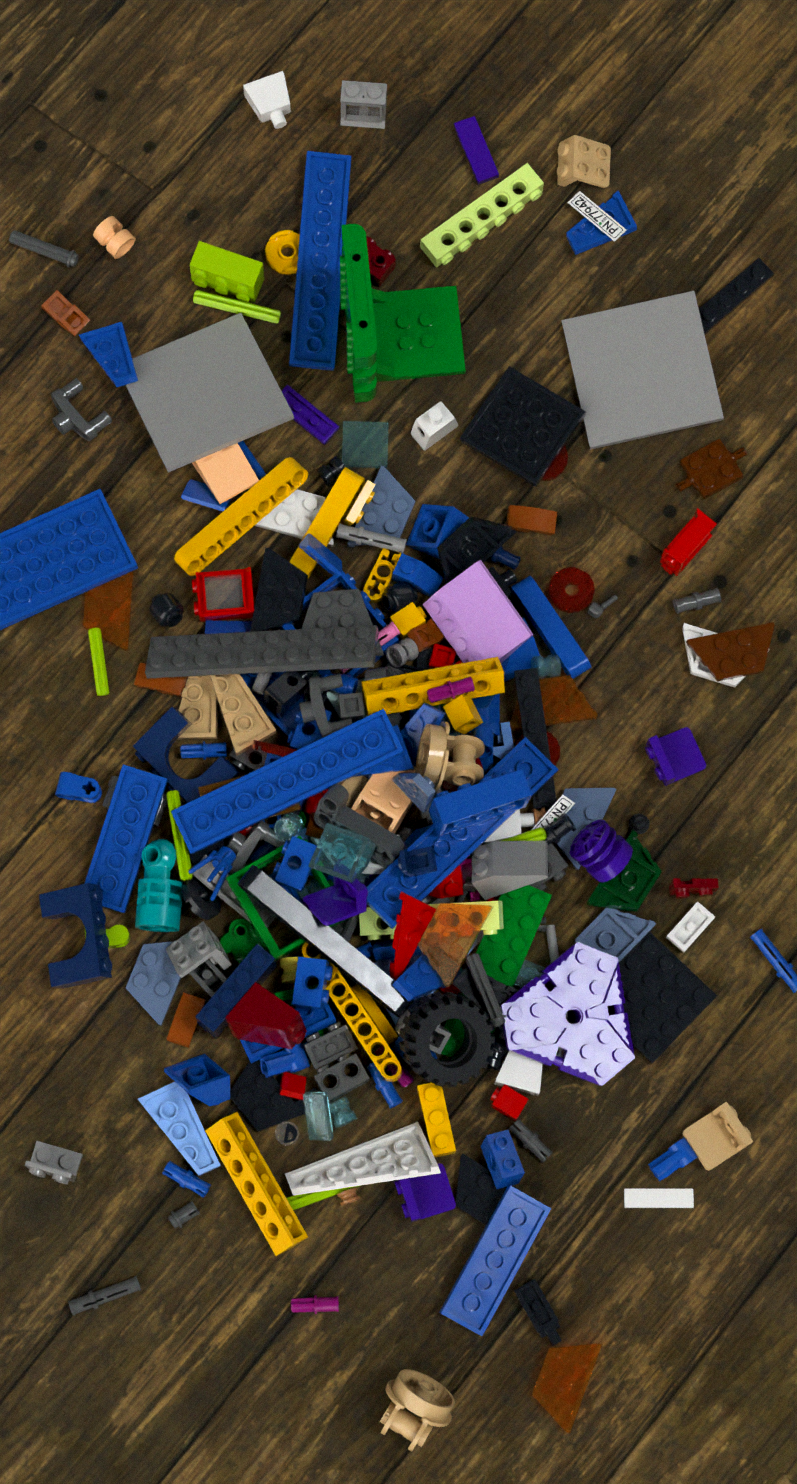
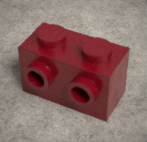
M366 236L371 282L380 287L396 267V259L389 250H382L371 237Z

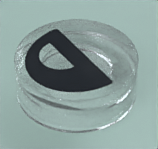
M285 1121L277 1126L275 1136L280 1144L290 1146L297 1142L299 1130L294 1123Z

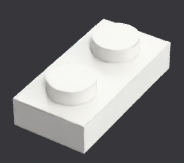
M697 902L666 938L684 953L713 921L715 916Z

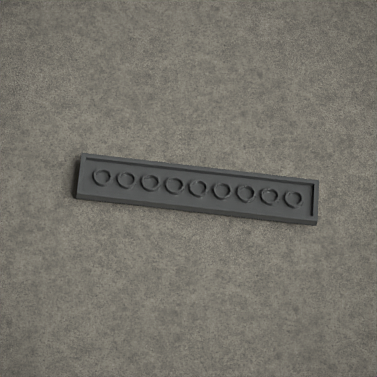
M377 625L151 637L145 674L147 678L374 667L379 631Z

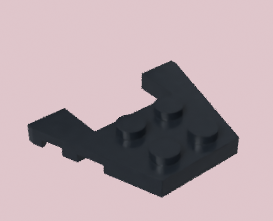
M283 1048L280 1049V1050H278V1051H276V1052H274V1053L281 1052V1051L283 1050ZM260 1060L253 1063L249 1061L230 1091L231 1100L257 1132L328 1105L315 1088L306 1093L303 1100L299 1099L297 1102H294L288 1096L280 1095L281 1085L273 1076L266 1078L262 1074Z

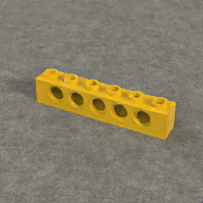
M494 657L361 682L363 705L367 716L382 709L385 710L386 714L418 709L424 703L431 706L448 704L451 697L433 703L430 702L427 690L445 685L447 681L454 682L470 676L473 680L475 691L464 693L463 695L471 699L505 693L504 670L499 658Z
M238 1112L222 1118L205 1130L275 1256L293 1248L308 1238Z

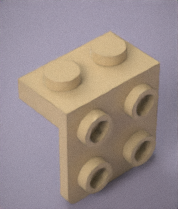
M573 135L559 143L557 185L565 187L578 180L601 188L609 186L611 156L609 145L577 135Z
M727 1102L683 1130V1136L704 1168L708 1171L753 1142L750 1131L741 1124L736 1110L729 1106Z

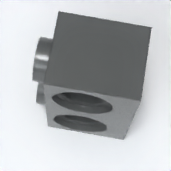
M347 1053L338 1058L337 1061L339 1063L330 1067L327 1064L316 1070L317 1075L314 1076V1079L327 1103L370 1081L357 1054L351 1056L350 1053ZM348 1065H354L357 1067L358 1073L354 1077H349L345 1074L344 1070ZM328 1076H333L336 1078L337 1084L333 1088H327L323 1084L324 1079Z

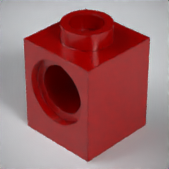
M505 1084L502 1089L497 1087L490 1100L494 1101L491 1106L492 1108L515 1122L529 1100Z

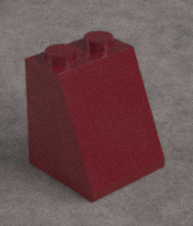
M257 982L252 985L225 1017L233 1037L236 1039L293 1049L296 1044H300L303 1041L307 1032L300 1013Z

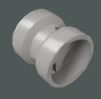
M404 638L398 644H393L386 650L387 659L394 667H400L407 661L416 659L419 654L418 647L411 638Z

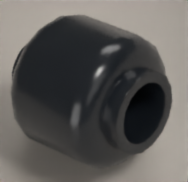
M407 582L389 585L382 594L384 608L393 614L412 602L415 604V601L418 599L416 589L412 588Z
M171 593L157 594L152 599L149 608L150 614L162 627H174L183 618L184 608Z

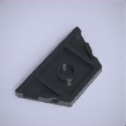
M472 516L469 517L437 547L446 584L477 561L481 560L484 563L516 533L513 527Z
M266 547L250 632L274 630L282 627L284 624H292L301 619L308 575Z
M462 1153L460 1157L456 1207L482 1224L487 1225L507 1187L496 1189L490 1171Z

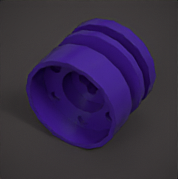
M599 819L591 822L579 832L570 846L569 853L581 866L586 867L587 872L594 879L602 883L616 877L625 868L632 856L633 848L622 836L617 835L615 829L610 827L605 820Z

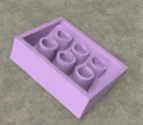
M481 560L474 563L439 589L423 604L463 663L498 657L500 663H502L534 635Z

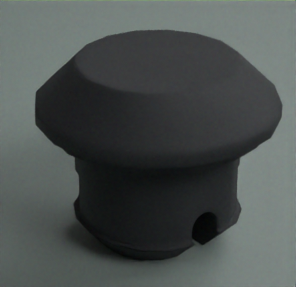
M635 814L630 818L629 828L631 831L634 830L637 834H643L649 829L650 823L645 815Z

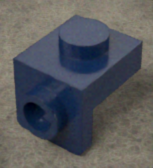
M426 847L413 851L400 850V858H398L400 870L403 874L410 877L436 872L437 865L434 848Z

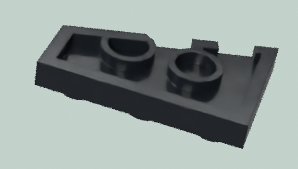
M467 967L451 985L463 996L477 1003L481 1009L485 1010L470 969ZM487 975L499 1006L517 992L515 988L507 986ZM503 1025L496 1027L502 1034L504 1033Z

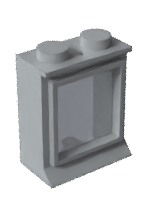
M342 80L340 126L385 129L387 84Z

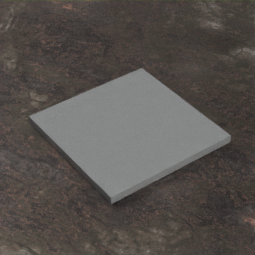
M695 291L562 320L581 409L586 411L583 420L590 450L724 420Z
M241 313L133 358L138 381L125 385L168 473L294 419V415Z

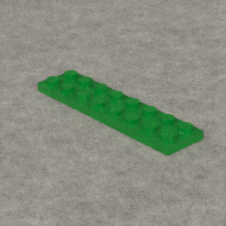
M530 885L501 894L498 901L503 902L504 929H497V934L483 935L476 954H479L488 976L507 986H514L552 897L551 894ZM456 1018L448 1019L445 1024V1028L449 1030L451 1036L441 1054L448 1057L457 1053L464 1041L463 1024Z

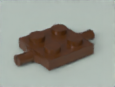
M719 438L680 460V464L686 471L687 478L676 483V486L680 492L693 486V488L698 490L702 498L706 499L743 478V473L737 466L736 461L747 456V452L744 447H741L739 450L731 453Z

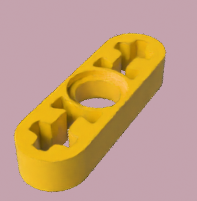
M382 549L363 589L370 598L371 603H377L382 600V594L392 580V573L402 554L401 552L394 554L391 562L387 560L390 551ZM380 566H387L390 569V574L387 577H381L377 574V569ZM376 580L381 582L378 586V593L380 594L370 596L368 589L374 588Z
M357 984L351 987V990L387 1044L389 1045L397 1040L398 1035L371 995Z

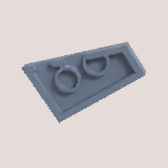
M398 773L391 779L422 813L430 808L436 790L434 789L435 785L427 776L423 778L420 773Z

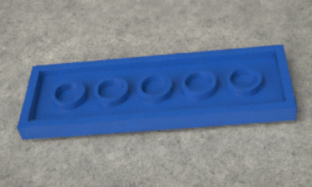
M124 764L122 765L84 883L100 885L103 893L102 906L122 913L126 912L142 863L141 854L148 844L168 782L167 778Z
M508 1185L439 1313L483 1336L551 1208Z

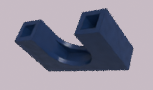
M171 707L133 747L137 750L135 755L143 763L148 761L152 765L151 771L155 775L168 779V789L170 791L177 790L185 799L183 802L185 805L234 781L241 773L225 757L220 756L197 778L183 779L178 776L171 768L169 752L173 743L192 723L177 708Z
M86 883L39 894L42 918L59 919L76 915L82 920L86 930L85 944L75 957L48 964L51 987L64 989L112 978V962L108 952L109 939L106 935V916L102 907L103 893L100 885Z
M256 944L196 1015L198 1025L217 1039L228 1026L225 1017L255 982L262 985L277 968L276 959Z

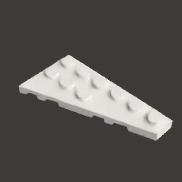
M416 1122L288 1172L285 1176L292 1194L295 1196L433 1175L441 1172L419 1122Z

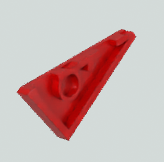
M402 891L399 895V899L402 900L401 913H398L396 917L397 926L392 946L396 950L394 962H390L389 968L390 977L395 981L403 974L437 911L436 908Z

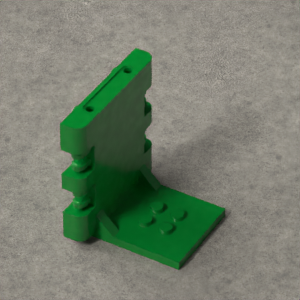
M358 224L341 225L343 247L342 255H340L341 310L345 309L347 372L352 374L355 403L371 401L376 396L377 382L465 374L457 287L447 286L391 292L372 289L366 232Z

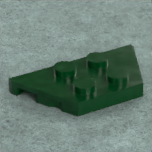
M634 830L626 840L633 848L628 864L616 877L606 882H599L588 899L587 905L637 912L662 871L657 863L651 859V854L647 848L642 846L637 838L638 834Z

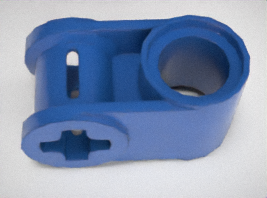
M60 772L55 796L67 800L95 803L100 800L102 790L98 782L93 778L69 772ZM91 786H93L95 792L91 791L90 795H88L86 790H90Z

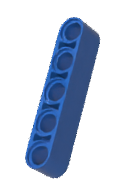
M529 575L510 587L515 600L566 675L573 680L589 670L591 664L535 580Z

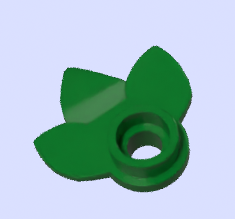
M243 918L234 920L229 926V932L220 939L226 954L232 952L239 963L245 959L256 944L266 950L255 929H252L250 922ZM239 926L245 928V933L242 935L236 932Z

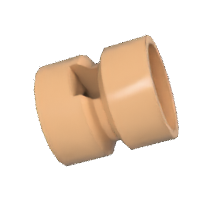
M110 216L98 225L93 233V237L102 246L107 245L106 250L115 259H118L132 248L136 238L127 229H122L123 225L114 216Z

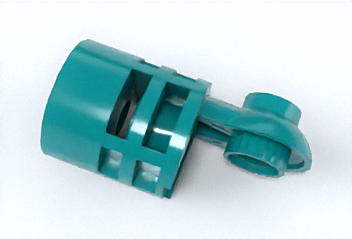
M158 839L148 844L141 854L145 870L144 878L138 881L135 928L151 932H177L180 930L181 889L183 883L170 879V871L176 861V850L173 844L168 840Z

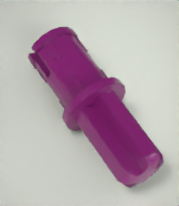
M470 676L454 682L447 681L445 685L428 689L427 695L429 701L433 703L450 697L455 699V696L475 691V687Z
M382 1045L374 1054L377 1056L382 1055L385 1047ZM399 1059L402 1075L397 1081L405 1088L414 1079L401 1064L402 1060ZM389 1064L386 1066L387 1072L390 1071L392 1075L397 1073L398 1067L396 1065Z
M314 1295V1298H292L291 1311L293 1313L315 1312V1314L317 1312H339L338 1296L317 1297V1295Z

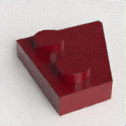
M673 878L669 885L670 895H676L678 899L688 898L690 894L699 893L700 897L712 896L713 892H716L719 888L718 878H692L690 881H680V878Z

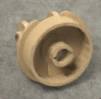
M444 721L440 726L433 724L425 725L418 746L415 773H420L423 778L427 776L435 785V792L440 789L443 780L457 786L470 783L472 786L480 783L479 781L484 778V770L475 761L476 758H479L484 753L485 745L483 741L469 735L450 736V725ZM449 756L453 758V762H448Z
M404 1369L399 1372L396 1379L390 1380L387 1383L386 1393L392 1402L380 1420L384 1424L380 1432L381 1434L385 1435L388 1428L396 1433H400L404 1438L411 1441L408 1450L412 1452L416 1444L421 1447L423 1446L433 1426L445 1427L449 1425L452 1419L450 1412L455 1405V1400L452 1394L438 1381L421 1372Z

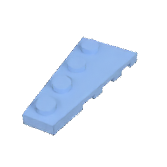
M173 1082L138 1098V1101L198 1176L221 1166L189 1095L181 1086Z

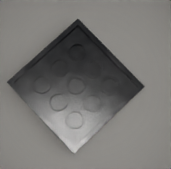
M509 366L461 435L460 442L537 487L586 415V411Z
M650 931L619 962L626 1002L623 1004L624 1013L628 1014L633 1047L652 1064L717 995ZM614 1005L607 1006L609 1015H615Z

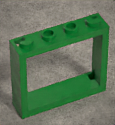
M284 845L226 878L229 887L268 953L276 961L303 946L306 942L302 938H298L279 949L247 893L237 883L252 865L261 870L283 857L285 854L281 852ZM317 859L312 866L311 873L321 890L334 886L331 879L326 880L323 875L325 869L320 860ZM345 920L339 921L328 926L333 928L339 925L340 923L344 922Z

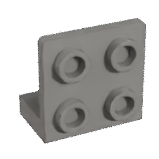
M204 921L166 948L175 970L181 978L208 959L214 965L218 963L224 970L232 965L218 937Z
M36 1141L31 1161H26L25 1166L32 1175L45 1178L46 1174L51 1175L54 1181L68 1185L69 1181L75 1182L83 1154Z

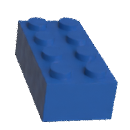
M514 768L508 769L501 773L502 776L496 778L488 776L481 779L478 784L471 786L470 783L459 786L457 791L451 793L443 791L436 794L428 811L438 837L525 808L532 793L523 770L515 771Z

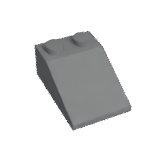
M492 841L480 845L472 853V884L484 900L548 878V843L546 841Z

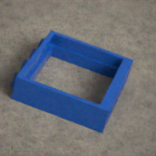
M343 571L340 576L333 575L304 597L302 613L308 610L313 593L333 591L339 585L344 590L357 589L355 587L356 581ZM362 590L360 592L372 624L377 625L378 631L387 626L383 621L385 617L378 608L373 609L369 604L370 598ZM284 624L279 629L294 630L295 627L292 624ZM399 635L382 646L384 655L376 656L375 663L386 655V650L389 646L399 643L397 638ZM369 667L353 668L347 674L353 675L356 678ZM329 669L313 670L319 678L324 677L325 673L332 674Z

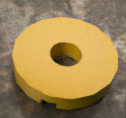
M283 230L270 237L266 245L265 256L267 263L273 270L286 275L297 272L300 234L291 230ZM289 247L294 251V254L286 257L281 253L282 249Z

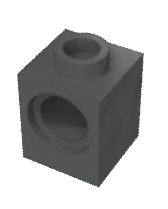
M362 692L339 695L341 720L351 718L352 723H355L365 718Z

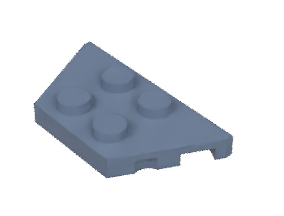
M381 466L374 481L376 485L372 490L375 494L369 504H364L362 509L364 514L360 521L356 523L355 528H360L361 526L365 527V530L401 538L414 508L415 500L384 466ZM349 540L348 547L358 545L355 541Z
M615 788L565 789L563 792L564 796L575 802L566 814L572 820L577 830L574 832L570 831L560 838L561 841L556 844L561 852L571 861L576 870H579L581 865L571 857L569 853L570 846L579 832L595 820H603L616 792Z
M605 908L574 942L582 943L615 956L620 962L656 923L651 920L638 918L636 915L619 912L617 909Z
M173 942L143 944L126 985V990L160 1026H162L181 980L166 951V948Z

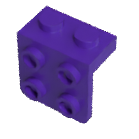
M682 728L661 738H658L657 735L648 738L645 747L646 753L650 760L653 759L656 765L654 768L655 773L665 786L703 771L706 768L705 760L690 728Z
M343 864L334 866V886L304 896L303 904L323 925L328 926L366 912L368 890Z
M438 1163L441 1172L439 1174L394 1181L398 1195L403 1194L405 1203L401 1204L405 1218L410 1217L411 1223L453 1210L456 1207L443 1164Z

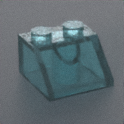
M327 823L308 867L352 883L367 868L376 845L365 836Z

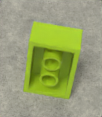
M201 241L198 242L190 262L191 279L194 284L202 288L207 286L214 288L216 292L222 295H234L240 301L255 303L264 281L263 263Z

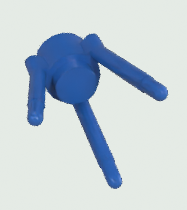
M223 846L218 852L213 850L208 857L188 871L192 874L211 860H213L212 864L215 869L207 878V882H211L219 871H223L210 897L211 901L215 900L227 874L233 868L231 864L235 861L236 855L233 850Z

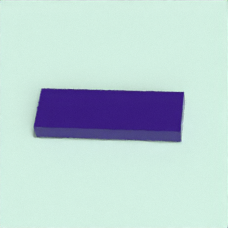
M475 116L454 123L455 131L478 185L499 178L498 170Z
M289 385L284 387L282 393L294 415L293 420L325 445L339 430V426Z

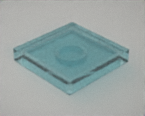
M343 421L342 463L344 466L380 468L384 466L387 468L389 422Z

